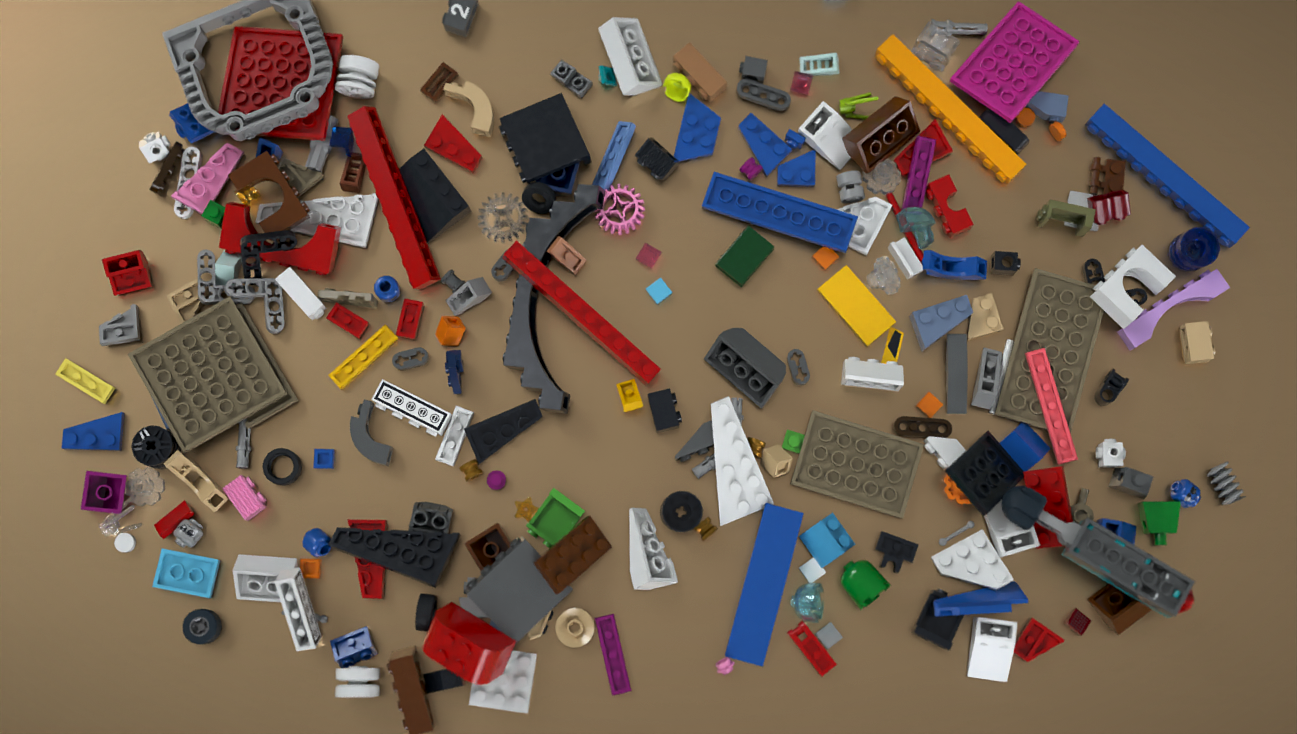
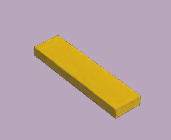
M385 324L328 376L341 390L344 389L399 338Z

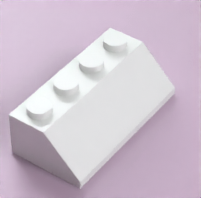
M612 17L598 28L623 95H638L663 85L638 18Z

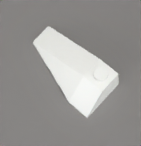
M630 508V574L634 590H651L677 583L674 564L671 558H667L663 550L665 546L663 542H659L655 534L656 527L647 509Z

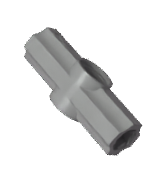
M330 115L325 141L311 140V150L305 165L308 169L322 172L326 157L333 148V137L339 122L337 118Z

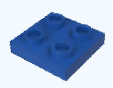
M188 103L169 113V116L175 123L178 135L181 138H187L190 143H194L214 133V131L208 130L195 119Z

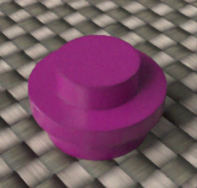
M492 471L487 476V484L491 489L499 490L505 486L506 477L501 471Z

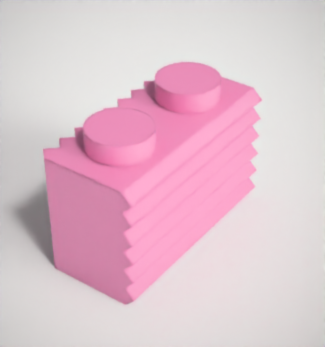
M240 475L222 489L244 520L249 521L267 507L264 503L267 500L261 492H256L253 488L255 483L249 476L246 478Z

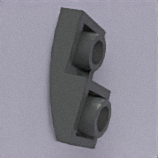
M562 59L550 73L552 77L580 98L593 85L589 79L578 73L574 67Z

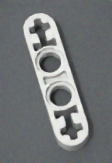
M188 147L184 150L177 191L188 179H191L185 177L187 170H194L195 175L197 170L201 168L202 154L196 147ZM194 152L197 156L191 160L189 155H192ZM175 200V214L181 219L190 218L194 210L185 205L188 211H184L182 214L180 209L184 208V204Z

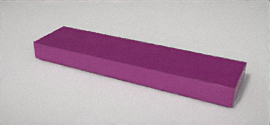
M922 136L916 137L902 211L921 214L936 139Z
M614 614L597 617L595 622L612 696L630 692L631 686Z

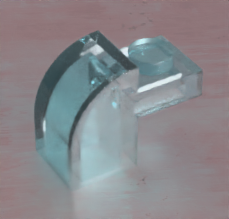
M908 207L896 215L900 232H914L919 249H924L934 242V235L930 227L936 222L927 210L920 207Z

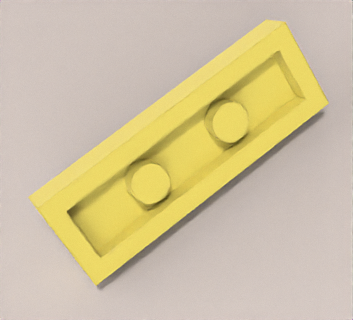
M65 358L55 375L103 404H106L115 390V387Z

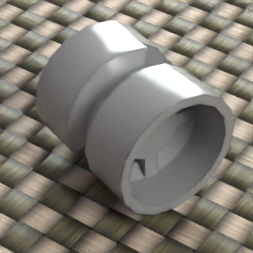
M847 171L836 176L838 187L841 188L839 191L841 203H854L865 199L864 188L860 186L862 183L860 171Z

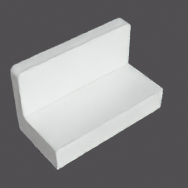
M905 237L897 242L893 241L890 243L888 250L907 280L924 271L922 264Z

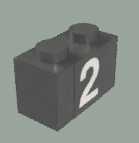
M449 0V10L447 13H444L442 18L445 31L467 37L479 5L478 0Z

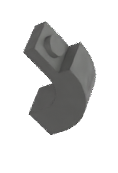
M364 399L363 404H360L357 414L359 418L351 416L350 419L352 441L358 451L366 458L377 464L389 467L394 448L375 442L369 433V422L374 403Z

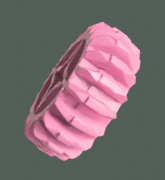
M621 184L617 185V189H614V186L611 185V191L605 189L603 208L594 211L598 213L595 215V218L601 219L598 222L600 226L605 224V231L611 228V234L618 230V234L621 235L624 229L625 233L628 234V228L630 227L632 230H635L634 223L640 225L641 221L639 219L644 218V214L641 213L645 211V207L641 206L644 204V200L639 199L640 193L634 195V188L628 191V185H625L624 189H621ZM619 196L626 197L632 202H623ZM613 198L614 204L604 211L606 203ZM617 203L622 209V216L621 213L617 210ZM635 208L633 216L626 221V213ZM607 217H617L621 223L613 222Z

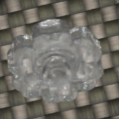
M887 158L883 162L878 163L870 173L867 174L863 171L862 181L867 183V189L874 194L881 192L883 195L894 192L896 186L899 185L901 172L896 169L897 164Z
M887 256L877 258L876 263H874V270L867 275L869 286L872 289L881 288L885 290L887 295L897 293L898 288L901 287V280L897 275L898 270L894 262L890 261Z
M146 467L144 470L137 468L129 474V481H126L125 494L130 496L131 503L143 507L146 504L154 505L161 500L160 493L165 491V480L159 478L160 473Z

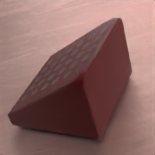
M1075 608L1064 624L1078 636H1082L1091 620Z

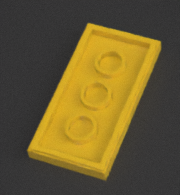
M847 265L817 289L866 347L896 323L895 319Z

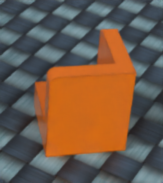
M442 316L435 335L443 346H459L465 326L459 317Z

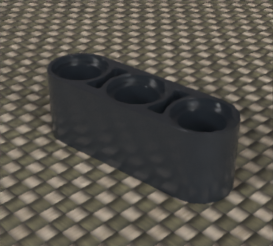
M989 108L979 116L1017 155L1030 143L1028 137L1012 122L1009 123Z

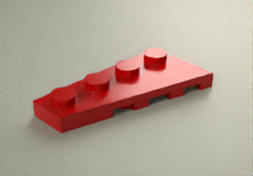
M347 519L350 528H360L361 530L381 529V531H387V520ZM355 557L362 598L383 599L385 568Z

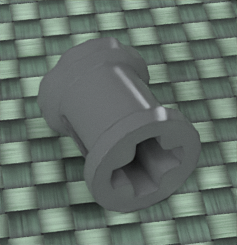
M452 269L441 279V283L446 284L453 290L452 293L466 283L464 280L461 281Z

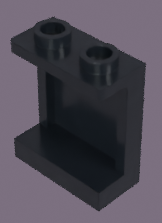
M937 588V591H930L911 633L945 650H950L953 645L952 640L964 615L935 616L934 600L948 597L946 591Z

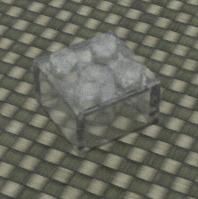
M928 21L916 39L911 52L919 60L929 63L930 67L934 70L943 72L961 41Z

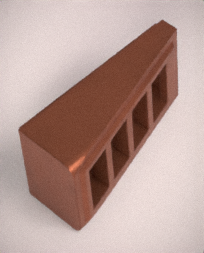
M348 153L339 183L341 190L360 193L366 167L361 153ZM352 160L361 161V163H354Z

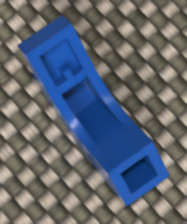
M924 250L922 265L923 270L927 271V275L953 280L986 279L987 260L978 256L949 257L932 250Z

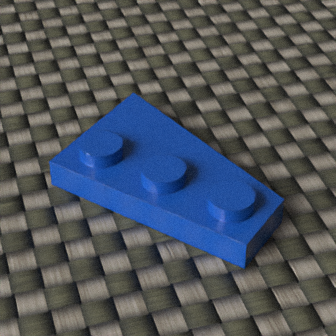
M752 113L738 125V129L751 148L757 162L763 167V173L767 178L792 152V149Z

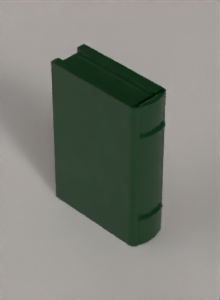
M747 226L723 255H720L715 266L742 287L772 253L775 246L750 226Z

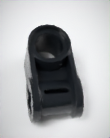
M1112 368L1095 393L1096 403L1100 406L1112 403L1127 385L1129 379L1123 378ZM1102 392H1106L1109 395V400L1103 398Z

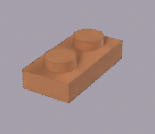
M559 236L547 250L551 256L574 275H576L586 261L582 255Z

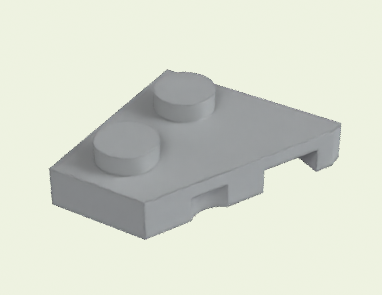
M136 304L131 305V309L123 314L119 313L112 320L106 321L99 326V338L102 346L140 340L139 312Z

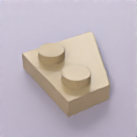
M198 278L166 295L181 324L194 317L203 306V303L198 299ZM205 286L204 296L205 299H208L210 294L207 287Z
M992 293L974 298L971 305L973 314L969 318L967 340L1002 331V322Z

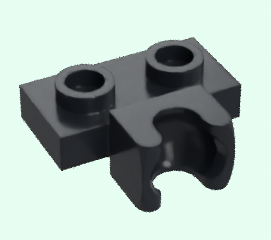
M881 531L875 550L884 553L879 567L884 568L887 562L891 561L894 564L893 572L898 574L903 560L913 563L919 544Z

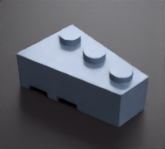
M964 295L912 312L909 318L921 351L923 352L973 314V310L968 296Z

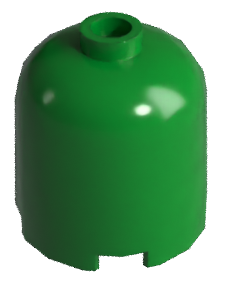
M859 560L855 563L850 561L843 567L845 572L841 576V585L860 610L880 597L879 594L883 590L886 591L891 586L882 574L867 560Z

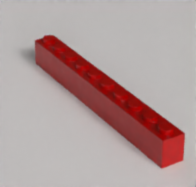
M363 106L347 116L350 122L349 125L354 132L356 144L360 148L363 162L366 164L369 172V178L373 182L376 196L381 203L382 212L386 216L389 230L396 242L395 246L407 271L409 283L413 289H424L440 281L441 278L376 108Z
M517 240L503 254V260L645 386L661 370L660 367Z

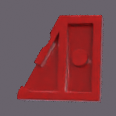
M1031 618L1016 640L1013 653L1025 662H1029L1056 645L1063 643L1064 639L1034 618Z

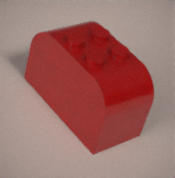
M450 602L435 612L423 642L422 650L430 659L464 680L473 684L486 685L503 674L516 640L457 604Z

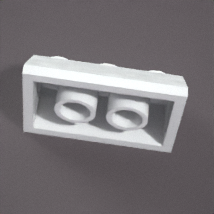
M848 357L843 362L841 385L899 391L904 385L903 366L898 365V362L887 361L884 364L879 363V360L876 359L860 361L858 357Z
M239 554L233 568L236 599L281 602L275 580L281 570L298 568L297 558Z

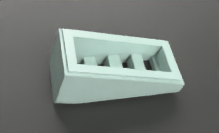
M837 53L800 57L801 76L839 74V58ZM814 61H817V69L814 70ZM821 61H825V68L823 69ZM829 61H832L833 67L831 68L829 67ZM806 62H810V70H807Z

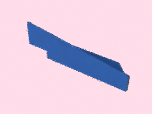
M1013 581L998 590H992L987 587L934 600L935 616L1012 612L1011 604L1028 603V598L1019 585Z

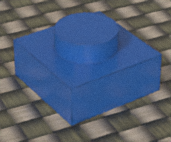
M789 129L784 141L787 142L788 146L801 150L806 138Z

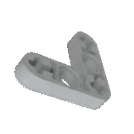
M202 250L197 256L198 299L203 304L215 305L224 300L221 297V293L224 291L225 285H216L214 253L210 250ZM204 256L209 258L208 268H204ZM209 273L212 275V279L210 281H203L201 275ZM231 285V287L229 288L233 291V293H235L237 289H243L242 293H244V285H242L241 288H236L235 285ZM205 286H209V299H205L204 296ZM248 286V290L255 293L254 289ZM255 297L232 299L235 304H250Z
M274 278L231 279L226 283L224 291L231 298L264 297L266 329L272 334L282 331L284 327L282 287ZM242 283L245 284V293H242L243 289H237L235 293L229 289L232 284H235L236 288H241ZM271 283H273L274 287H277L274 291V297H270L272 291L268 288ZM249 284H256L258 291L256 293L250 292L248 290ZM270 302H277L279 309L277 311L270 310L268 306ZM280 314V316H276V323L280 325L277 329H274V326L270 325L274 318L273 316L269 317V315Z

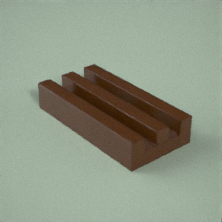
M442 62L420 89L421 93L436 103L444 93L445 83L451 84L458 76V72ZM446 69V72H445V73L442 75V77L436 82V84L433 86V88L428 92L427 90L429 89V87H430V86L433 84V82L438 78V76L443 72V70Z

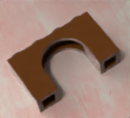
M268 151L228 174V176L241 194L260 182L272 181L279 184L284 193L283 204L277 212L259 222V225L265 233L291 230L310 218L308 214L310 209L305 202H300L298 190L295 186L291 187L287 182L290 180L285 170L280 171L277 166L279 164L278 159L274 153L270 155Z

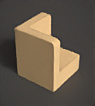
M775 445L763 449L760 464L775 478L789 473L792 457L780 445Z

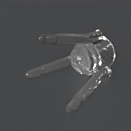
M129 497L123 503L122 509L133 500V497ZM130 506L119 515L112 513L104 518V521L99 524L102 533L106 537L111 534L116 537L120 533L141 527L143 524L138 523L118 529L120 527L118 520L133 510L135 506Z

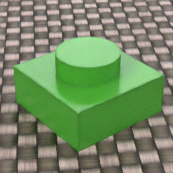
M787 430L782 448L799 454L805 435Z

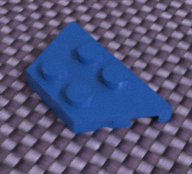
M689 94L674 152V157L678 161L693 160L701 156L713 155L721 117L692 94Z

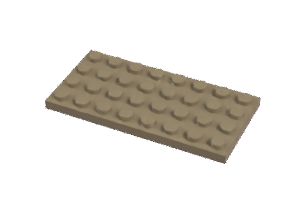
M1034 269L994 415L1047 430L1025 356L1027 352L1045 348L1071 434L1104 310L1090 298L1095 292L1093 288L1096 285L1041 269Z

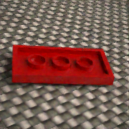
M1058 466L1024 471L1026 487L1035 490L1047 499L1043 510L1064 523L1073 522L1064 467ZM1035 522L1033 526L1040 544L1036 549L1064 546L1059 543L1054 532Z

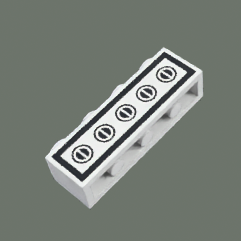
M383 379L371 399L376 403L375 407L383 411L387 408L393 411L391 415L401 420L405 417L410 420L409 424L417 428L421 425L427 428L425 432L435 437L437 434L443 436L452 417L451 413Z
M298 567L281 570L275 580V585L296 651L315 649L322 636L301 569Z

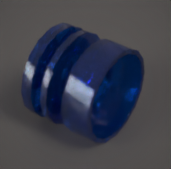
M1194 227L1172 240L1169 247V258L1172 264L1179 270L1194 272L1216 260L1220 251L1219 240L1211 230L1204 227Z

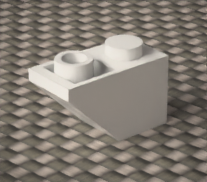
M929 436L924 440V447L930 454L934 453L938 458L937 463L943 469L948 468L966 451L957 439Z

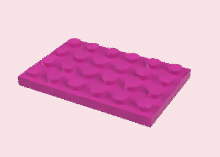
M1018 1L950 78V82L1011 123L1074 51L1079 41Z

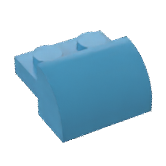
M831 513L799 536L821 568L856 545L834 513Z

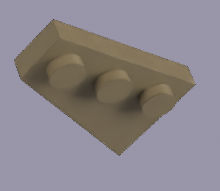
M331 288L318 290L317 298L323 302H337L338 304L377 309L378 300L372 293L336 291Z

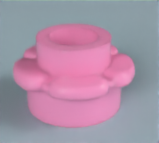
M729 657L721 659L716 663L717 672L723 675L728 674L733 670L734 661H731Z

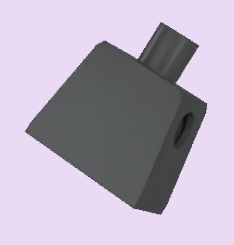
M1129 467L1114 468L1108 487L1145 499L1148 495L1153 476Z

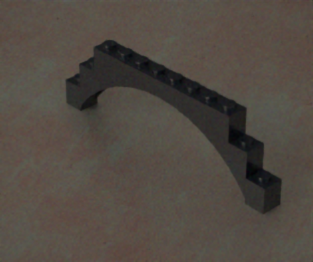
M578 184L577 190L574 192L575 202L553 201V207L550 209V219L529 217V223L526 225V240L523 246L547 267L552 258L547 250L558 236L564 239L585 217L597 209H602L605 190L599 185ZM519 274V278L516 280V296L513 298V313L509 319L510 330L506 336L507 346L506 352L503 354V365L509 369L524 371L520 378L521 387L527 390L542 392L538 399L540 409L548 412L568 414L571 395L564 392L555 382L544 362L538 344L536 305L539 291Z

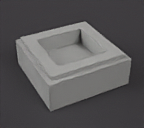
M831 622L815 633L827 650L843 638Z

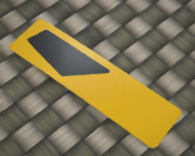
M890 327L881 363L886 364L887 361H898L904 336L903 332Z

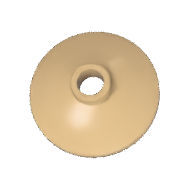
M570 608L562 612L555 625L558 639L564 645L572 648L587 644L593 637L595 630L591 615L580 608ZM573 624H577L579 626L578 631L574 632L572 630Z

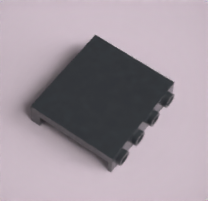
M562 93L499 118L501 125L498 126L503 137H507L508 141L505 142L509 152L513 151L515 155L512 157L516 168L520 166L522 171L519 173L523 183L527 182V185L530 182L583 161L584 165L592 163L590 154Z

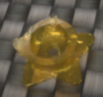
M528 497L523 502L515 501L518 509L515 518L524 517L530 522L532 514L539 509L532 505L531 497Z

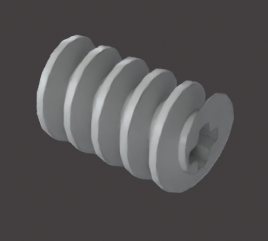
M1228 461L1210 469L1211 471L1207 474V477H1214L1210 482L1211 484H1218L1214 490L1222 491L1218 495V498H1225L1222 505H1229L1246 497L1240 496L1244 492L1243 489H1236L1240 483L1232 482L1236 475H1229L1232 468H1225L1229 463Z

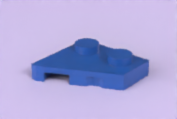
M812 150L777 167V186L815 187L816 150Z

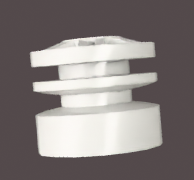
M342 56L338 68L342 74H339L336 78L338 82L335 83V90L353 98H373L375 93L373 89H375L376 84L372 80L378 77L379 64L362 56Z

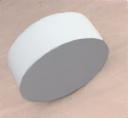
M121 533L116 537L114 544L118 551L128 553L135 548L136 540L129 533Z

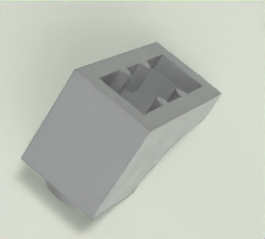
M480 277L468 280L446 299V302L454 316H458L470 307L481 303L492 292L484 278Z

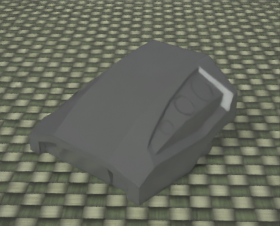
M415 502L408 531H422L424 533L442 532L448 534L453 509L446 505L431 502Z

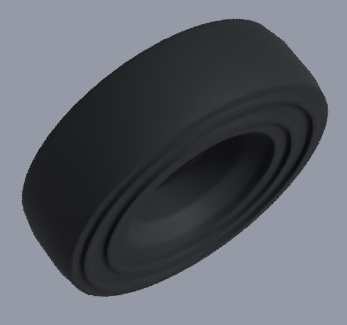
M532 182L525 187L522 193V201L532 212L545 214L550 212L551 207H553L556 195L548 185L541 182ZM540 194L546 201L538 202L532 195Z

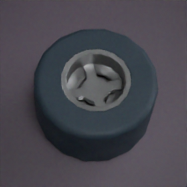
M208 609L193 610L184 618L182 624L183 634L186 639L191 643L201 645L209 644L216 640L222 628L219 616Z

